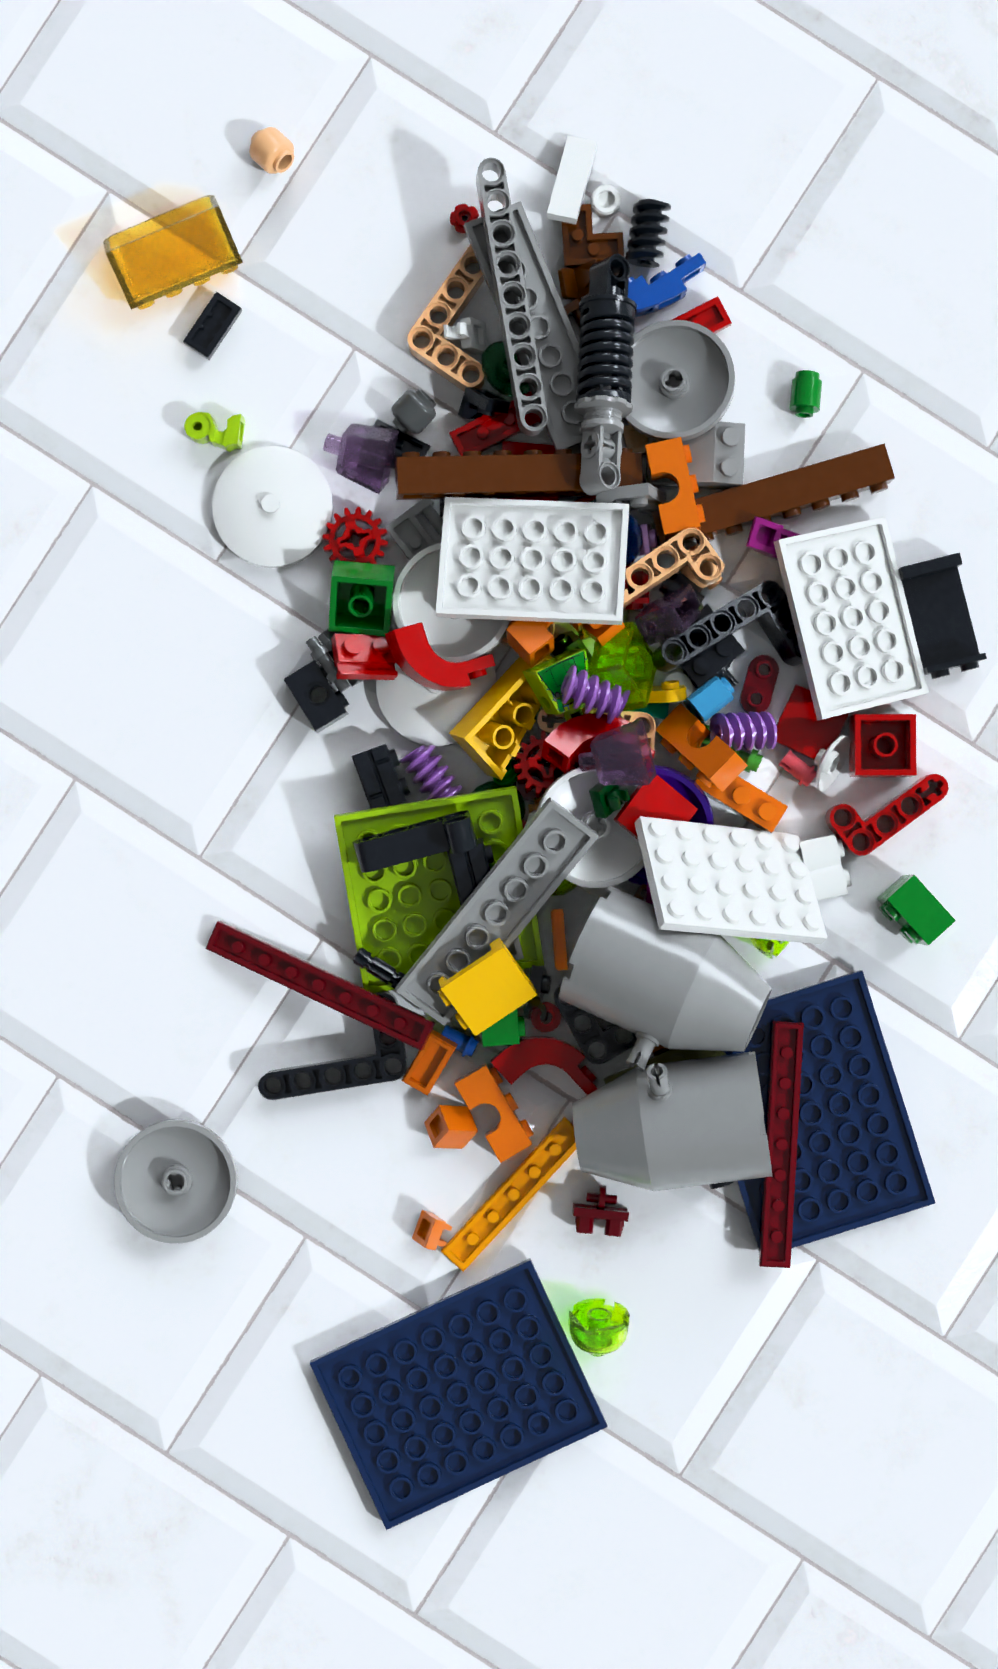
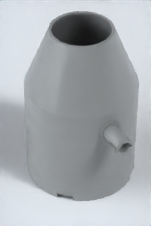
M609 886L606 889V892L610 893L607 899L599 898L575 945L569 963L574 964L570 979L565 976L563 977L559 999L636 1034L637 1040L626 1060V1064L634 1067L640 1056L636 1064V1069L640 1071L645 1070L654 1047H658V1045L668 1049L744 1052L755 1032L771 994L772 988L721 935L661 930L658 927L653 904Z
M755 1051L646 1065L644 1071L637 1070V1067L577 1100L572 1105L576 1149L582 1172L651 1191L773 1177Z

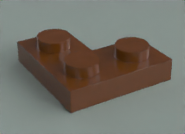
M591 204L581 205L576 225L561 222L564 268H576L591 260L605 259L614 254L624 256L623 232L593 234Z

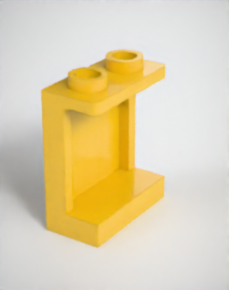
M500 937L489 944L491 951L446 980L444 976L438 979L441 988L438 990V994L447 1007L451 1004L458 1012L455 1014V1017L464 1030L470 1028L475 1036L537 996L533 983Z

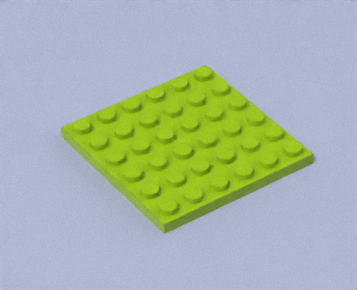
M516 786L334 815L357 951L360 948H364L372 953L371 956L373 958L376 956L396 968L395 972L398 973L400 971L406 974L461 905L447 851L376 871L362 873L353 842L370 835L468 810L476 838H483L484 845H491L495 861L489 863L491 870L523 830ZM535 915L518 935L524 958L516 961L522 969L531 968L532 965L544 966L537 915ZM360 967L364 989L373 993L394 990L391 987V983L388 982L386 984L367 972L366 967L363 969Z

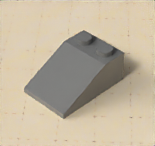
M718 422L706 433L696 438L682 441L683 445L689 444L692 456V463H687L689 475H696L698 488L727 490L743 485L745 423ZM648 437V444L660 442ZM647 460L646 483L651 485L677 486L674 481L667 478L652 481Z

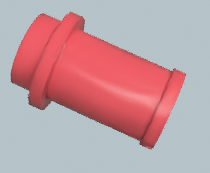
M791 750L778 764V766L799 781V785L803 784L807 787L816 777L815 766L812 765L810 767L793 754Z

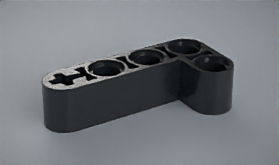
M468 810L363 837L354 841L353 846L362 873L449 850L451 854L463 853L476 848L478 843Z

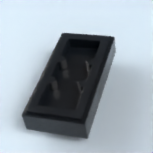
M216 291L183 340V343L210 360L243 311L242 308Z

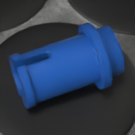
M449 1025L445 1026L441 1034L458 1044L455 1050L461 1052L462 1057H465V1055L472 1057L479 1043L478 1040L474 1039L475 1035L472 1034L470 1037Z

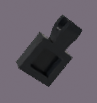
M532 965L530 981L534 985L537 996L527 1002L524 1008V1017L530 1020L531 1011L538 1008L541 1010L540 1020L545 1022L548 1017V1010L542 1001L544 993H549L551 976L547 975L544 967Z

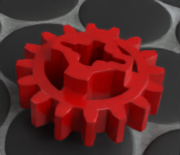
M360 507L356 508L355 514H351L348 508H344L345 516L343 517L335 513L336 523H326V527L331 531L330 534H323L322 536L323 540L330 543L323 548L325 552H333L329 557L331 563L334 560L377 564L376 557H385L384 552L380 549L381 547H388L389 543L381 539V537L388 533L386 529L378 528L382 524L380 518L372 520L373 512L371 510L362 515ZM356 521L364 522L372 529L364 530L357 526ZM345 525L346 529L343 535L336 539L339 529ZM357 534L359 538H364L359 541L360 546L358 547L348 543L352 540L351 535ZM375 542L374 549L366 556L365 551L369 544ZM348 551L355 556V560L347 559L339 552Z
M545 731L541 732V739L537 740L531 735V744L527 745L523 742L520 744L523 753H517L515 760L520 763L514 765V771L521 773L517 776L518 783L526 782L525 791L527 793L533 788L536 789V797L540 798L543 792H546L560 773H564L550 763L549 775L546 774V769H544L545 759L541 757L544 740L547 738ZM540 749L534 757H530L536 750ZM580 759L568 771L580 765ZM531 776H537L541 780H543V782H539Z

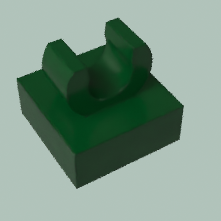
M606 775L589 790L597 818L606 819L615 810L621 809L623 801L630 800L628 789L619 787L616 776Z

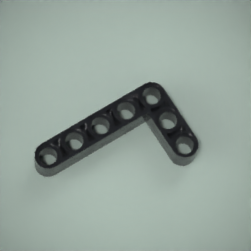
M771 580L759 584L660 645L652 655V662L657 670L668 673L757 620L786 664L796 666L802 663L803 660L801 654L797 653L794 648V643L798 646L799 644L787 595L777 582ZM761 592L768 596L769 603L762 598ZM738 607L743 608L746 617L739 614ZM778 618L784 621L786 629L779 625ZM714 621L720 623L722 632L715 628ZM690 635L698 640L699 646L691 643ZM665 650L673 653L675 661H671L666 657Z
M561 984L556 987L553 996L554 1001L589 1062L593 1064L605 1063L634 1046L637 1040L636 1034L632 1033L630 1040L625 1043L618 1042L615 1038V1033L620 1028L619 1026L611 1024L601 1029L594 1015L570 1004L565 1005L559 1001ZM579 1015H586L591 1020L589 1028L585 1031H579L574 1027V1020ZM596 1041L602 1042L605 1045L604 1054L598 1058L591 1056L588 1052L589 1046Z
M388 991L377 993V995L386 997L398 1004L397 998ZM373 1028L376 1054L272 1070L261 1077L258 1089L264 1098L277 1100L395 1081L400 1079L407 1069L408 1062L405 1043L396 1039L394 1043L387 1044L382 1041L380 1031ZM397 1058L402 1064L401 1071L398 1073L388 1072L385 1067L386 1060ZM361 1062L367 1063L372 1070L371 1076L368 1078L359 1077L355 1072L356 1065ZM335 1067L341 1072L342 1076L339 1082L331 1083L326 1079L325 1072L328 1068ZM297 1073H307L311 1077V1085L307 1088L298 1086L296 1083ZM275 1077L280 1081L281 1089L279 1092L272 1093L267 1089V1078Z

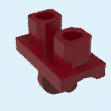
M600 1185L598 1193L587 1192L586 1202L598 1203L597 1205L573 1203L572 1213L575 1216L577 1233L592 1234L594 1218L605 1219L604 1235L621 1237L624 1221L628 1222L629 1212H627V1208L605 1206V1203L617 1204V1195L606 1194V1185Z

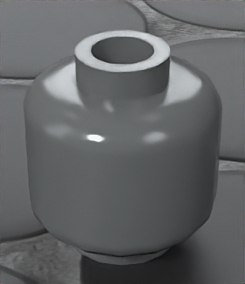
M419 388L417 391L408 389L391 408L395 416L392 422L404 434L408 431L419 434L435 418L436 411L434 407L436 403L422 389Z

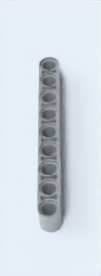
M489 157L479 164L476 174V187L517 424L523 434L535 436L544 429L548 421V414L506 171L500 160ZM492 170L498 175V179L488 181L483 177L482 173ZM490 201H498L503 205L504 209L500 212H493L489 209L488 203ZM497 231H503L508 235L509 240L505 243H499L494 239L493 234ZM507 261L513 265L514 271L505 274L501 272L498 264ZM507 292H514L518 295L519 302L517 304H509L505 301L503 295ZM513 322H518L523 325L525 332L521 335H515L510 331L509 325ZM519 352L528 355L530 363L521 366L515 362L514 355ZM523 383H530L535 389V394L525 396L520 392L519 386ZM529 413L536 414L540 418V425L537 427L529 426L525 421V415Z

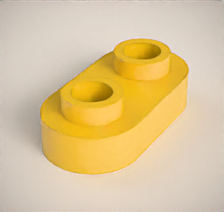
M678 680L661 682V686H653L652 681L634 683L635 688L629 689L630 703H670L683 701L687 698L686 686L680 685Z

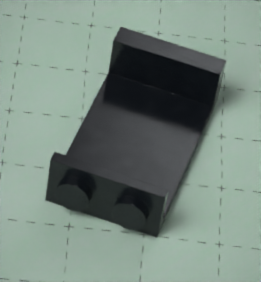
M960 552L899 568L924 675L931 674L932 679L950 675L949 669L960 667L961 672L979 668L978 662L987 659L986 653H979L958 567L963 564Z

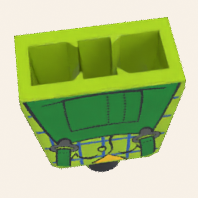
M570 649L523 671L527 682L547 714L559 715L563 713L566 721L583 715L581 706L577 709L573 708V698H570L566 704L562 703L563 694L560 689L564 677L572 665H575L577 668L576 674L581 670H586L588 672V679L591 677L585 649Z

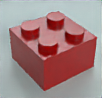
M854 714L849 717V777H912L917 775L916 714Z

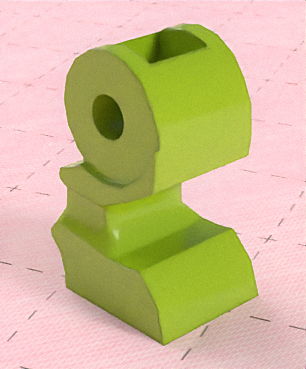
M206 412L194 413L186 419L184 424L185 431L195 443L206 444L211 442L214 447L222 448L228 452L242 449L245 418L242 414L233 415L228 418L227 428L224 431L218 430L214 418Z

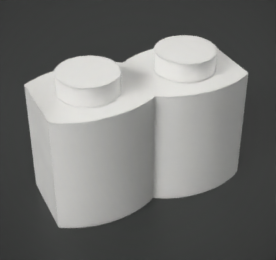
M830 834L799 842L804 864L808 866L817 901L848 894L847 887L851 886L852 883L848 869H843L840 857L845 856L841 839L836 840L835 834Z

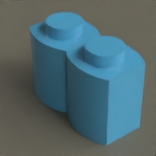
M714 676L688 696L683 703L703 724L734 700L732 693L735 690L725 677L720 679Z

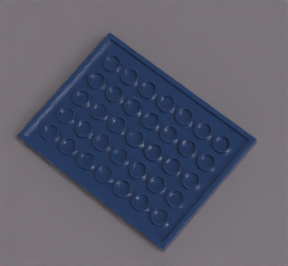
M863 970L769 998L755 1032L744 1051H755L764 1109L765 1130L772 1021L804 1023L792 1248L935 1204L936 1202ZM725 1051L726 1055L744 1053L736 1051ZM763 1178L737 1181L759 1251Z
M531 1258L310 1361V1366L386 1530L608 1427Z

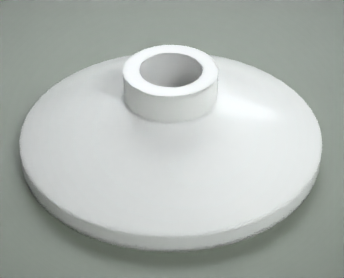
M840 736L827 750L822 748L817 753L814 764L818 766L816 773L817 790L821 792L827 790L838 777L850 749V738L848 736Z

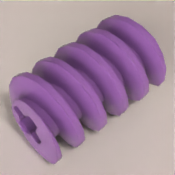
M572 665L561 685L562 703L566 704L570 698H573L574 709H577L581 703H585V714H588L594 707L596 708L595 718L599 719L604 713H607V723L611 724L623 711L628 701L630 690H625L621 694V686L614 685L610 689V681L603 680L599 684V677L597 675H592L588 679V672L586 670H581L576 674L577 668L575 665Z
M732 712L727 714L716 713L710 720V742L718 736L730 748L732 745L735 751H740L742 746L745 750H751L753 746L757 750H762L764 746L767 749H774L776 746L777 725L774 717L769 712H749L748 714L745 712L737 714Z
M434 745L420 746L399 761L401 764L410 762L405 770L407 774L417 772L412 779L414 784L424 782L419 791L421 794L430 792L426 800L456 796L462 789L461 785L453 787L450 785L456 778L454 775L444 776V773L449 768L448 765L437 766L442 756L436 755L431 757L430 754L435 748Z

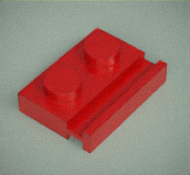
M335 633L331 638L334 664L337 667V679L395 680L398 676V671L395 670L396 661L391 654L386 636Z

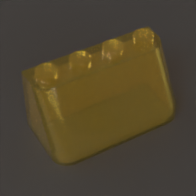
M207 195L117 232L103 241L107 258L131 310L136 307L140 310L148 308L155 303V299L166 296V298L174 297L183 291L182 288L186 286L205 284L210 280V276L219 272L221 274L231 273L238 268V264L243 263L215 195Z

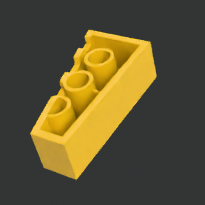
M549 654V655L546 656L544 659H542L540 662H538L536 665H538V664H540V663H542V662H544V661H546V660H548V659H551L552 657H551L550 654ZM521 657L510 666L449 732L451 737L486 775L500 780L503 779L507 772L505 768L510 759L515 757L521 748L519 744L526 731L531 730L536 722L534 718L541 707L523 674V671L529 669L530 666Z

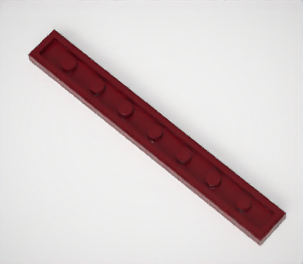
M217 921L205 948L418 1050H424L435 1025V1021L222 921Z
M772 1021L766 1134L773 1177L763 1178L759 1266L790 1268L804 1030V1023Z

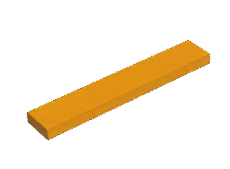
M565 1116L449 1240L446 1246L441 1249V1252L463 1272L576 1150L574 1126Z

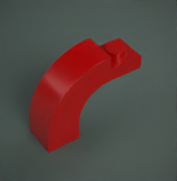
M422 622L398 628L385 634L391 654L401 670L418 684L439 691L463 689L471 686V679L487 675L486 669L495 666L492 654L458 663L442 659L430 647Z
M596 714L581 715L569 719L556 727L544 740L541 757L564 773H567L581 757L590 753L603 752L618 757L645 775L652 766L656 752L648 743L635 738L637 725L620 717L615 718L611 724H608L607 714H603L599 719L595 718Z
M532 1036L520 1039V1044L506 1046L490 1061L511 1085L532 1067L553 1065L565 1071L587 1095L598 1089L593 1083L597 1077L586 1065L581 1069L578 1066L586 1058L585 1055L573 1045L558 1038Z

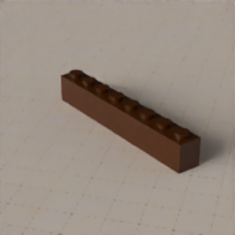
M885 443L695 499L696 505L702 504L705 522L700 523L701 532L709 542L715 540L713 535L725 532L726 536H732L743 532V527L751 525L756 516L771 522V518L783 515L784 519H790L801 515V510L812 507L813 511L829 507V501L841 498L842 502H848L859 498V493L870 490L871 494L888 489L887 484H890L895 479ZM659 510L651 512L649 518L652 528L656 529L657 545L659 547L669 539L665 540ZM688 537L682 544L685 548L686 543L696 541L700 545V542L695 537Z
M622 448L620 463L621 481L618 486L643 483L641 452H633L632 448ZM534 449L526 450L522 455H512V451L509 450L494 451L493 455H481L480 451H465L463 456H451V453L447 451L433 452L432 456H420L419 452L402 453V457H396L395 461L396 500L445 499V497L510 498L596 495H588L582 490L579 481L582 454H572L571 449H558L554 451V454H542V450Z

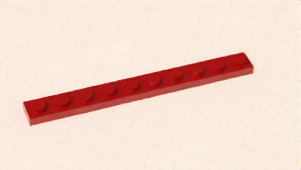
M718 296L672 319L700 324L713 333H717L732 324ZM530 391V392H528V393H526V394H524V395H525V396H532V393H531V391ZM513 400L510 401L508 413L495 412L494 416L483 415L449 432V436L460 456H463L465 451L483 452L521 433L517 424ZM529 413L525 415V421L529 426L532 427L540 423V418L536 414Z

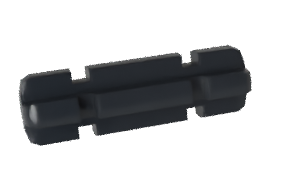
M360 948L353 958L354 964L362 969L366 967L367 972L386 984L388 982L391 983V987L395 989L405 974L400 971L398 973L395 972L396 968L376 956L373 958L371 956L372 953L364 948Z

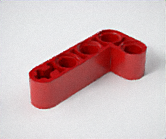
M939 774L926 775L864 821L850 805H835L826 813L825 820L827 826L837 839H841L844 849L849 854L854 856L867 855L941 801L948 793V782ZM935 782L937 784V787L934 789L936 794L931 793L924 797L918 795L930 787L928 783ZM904 798H909L914 803V811L909 815L905 814L901 809V803ZM839 809L844 810L848 815V821L842 827L834 821V814ZM880 816H885L890 821V828L885 833L877 828V820ZM858 833L866 839V846L861 851L856 850L852 845L853 837Z

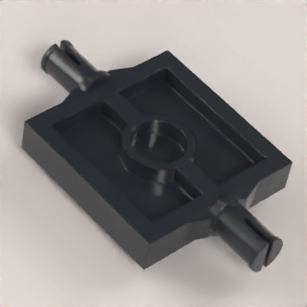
M672 604L665 612H667L676 625L672 632L659 643L662 645L671 637L714 611L706 604L695 614L685 617L680 609ZM714 621L715 628L722 632L720 623ZM690 635L691 643L699 646L698 640ZM731 635L679 668L690 678L696 689L714 676L720 679L725 677L734 687L739 682L730 673L728 668L733 660L745 650L736 638ZM666 650L670 657L675 661L673 653L669 650Z

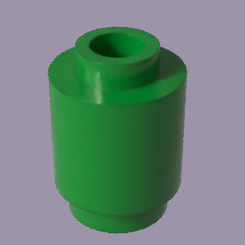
M801 370L796 372L795 378L792 379L790 410L795 412L797 417L810 418L813 417V413L820 411L822 381L819 379L820 374L818 372Z

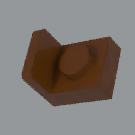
M594 259L576 268L559 269L558 277L563 299L576 300L581 298L582 300L588 297L590 267L603 259Z

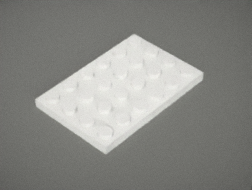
M445 497L436 617L622 625L629 504Z
M886 517L774 541L817 721L929 693Z
M640 816L636 820L635 828L659 929L822 944L827 939L808 866L804 864L799 835L780 832L770 833L763 830Z

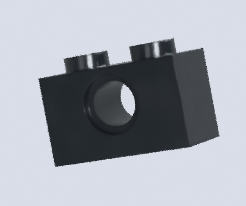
M312 661L286 677L284 681L314 730L319 733L348 715L345 707L350 704L342 692L340 693L339 690L335 692L326 678L328 674L324 668L319 666L317 662ZM317 687L325 688L327 691V697L321 703H314L311 700V693Z

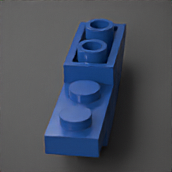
M698 253L694 257H691L690 254L684 256L676 262L675 269L668 273L661 271L650 279L651 284L649 285L643 275L636 279L629 277L628 298L637 304L635 317L656 312L684 298L687 292L684 283L704 271L706 261L702 255Z

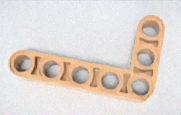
M471 244L408 334L410 353L464 392L466 387L479 389L483 387L484 369L478 361L444 338L443 325L453 326L485 280L481 270L476 274H470L465 270L466 266L470 263L478 264ZM458 287L464 291V294L461 298L453 299L448 295L449 290ZM436 312H442L447 316L446 320L440 324L434 323L430 318ZM420 336L430 340L429 345L425 348H417L413 342ZM442 354H451L455 358L454 362L448 366L440 364L438 359ZM467 371H475L479 374V379L476 382L468 383L463 379V375Z

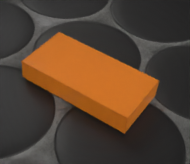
M552 909L550 912L555 969L557 971L568 970L563 909Z
M432 1029L424 1050L418 1051L401 1081L428 1096L458 1044Z

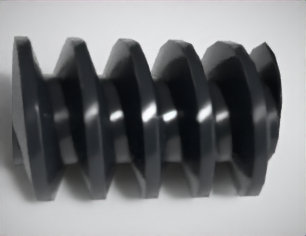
M642 199L633 205V213L635 215L631 217L633 227L629 230L631 239L628 240L627 247L629 251L625 255L626 260L630 264L646 268L660 266L654 259L663 258L664 253L656 250V247L665 246L666 241L658 238V235L667 234L668 229L660 226V223L669 222L670 217L662 214V211L671 210L670 204L656 199Z

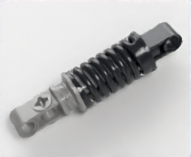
M621 254L609 256L590 267L589 296L579 302L581 327L578 344L580 350L578 353L579 363L577 365L579 374L577 375L578 386L576 388L577 395L574 410L581 416H584V421L581 422V432L583 434L579 481L582 490L588 495H596L614 489L620 484L621 440L624 433L622 418L629 416L633 410L631 403L632 383L630 380L633 376L631 371L633 360L631 357L634 354L632 348L634 338L632 335L635 331L637 304L628 298L630 267L626 258Z

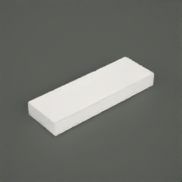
M568 135L548 206L547 219L576 225L596 153L597 141Z

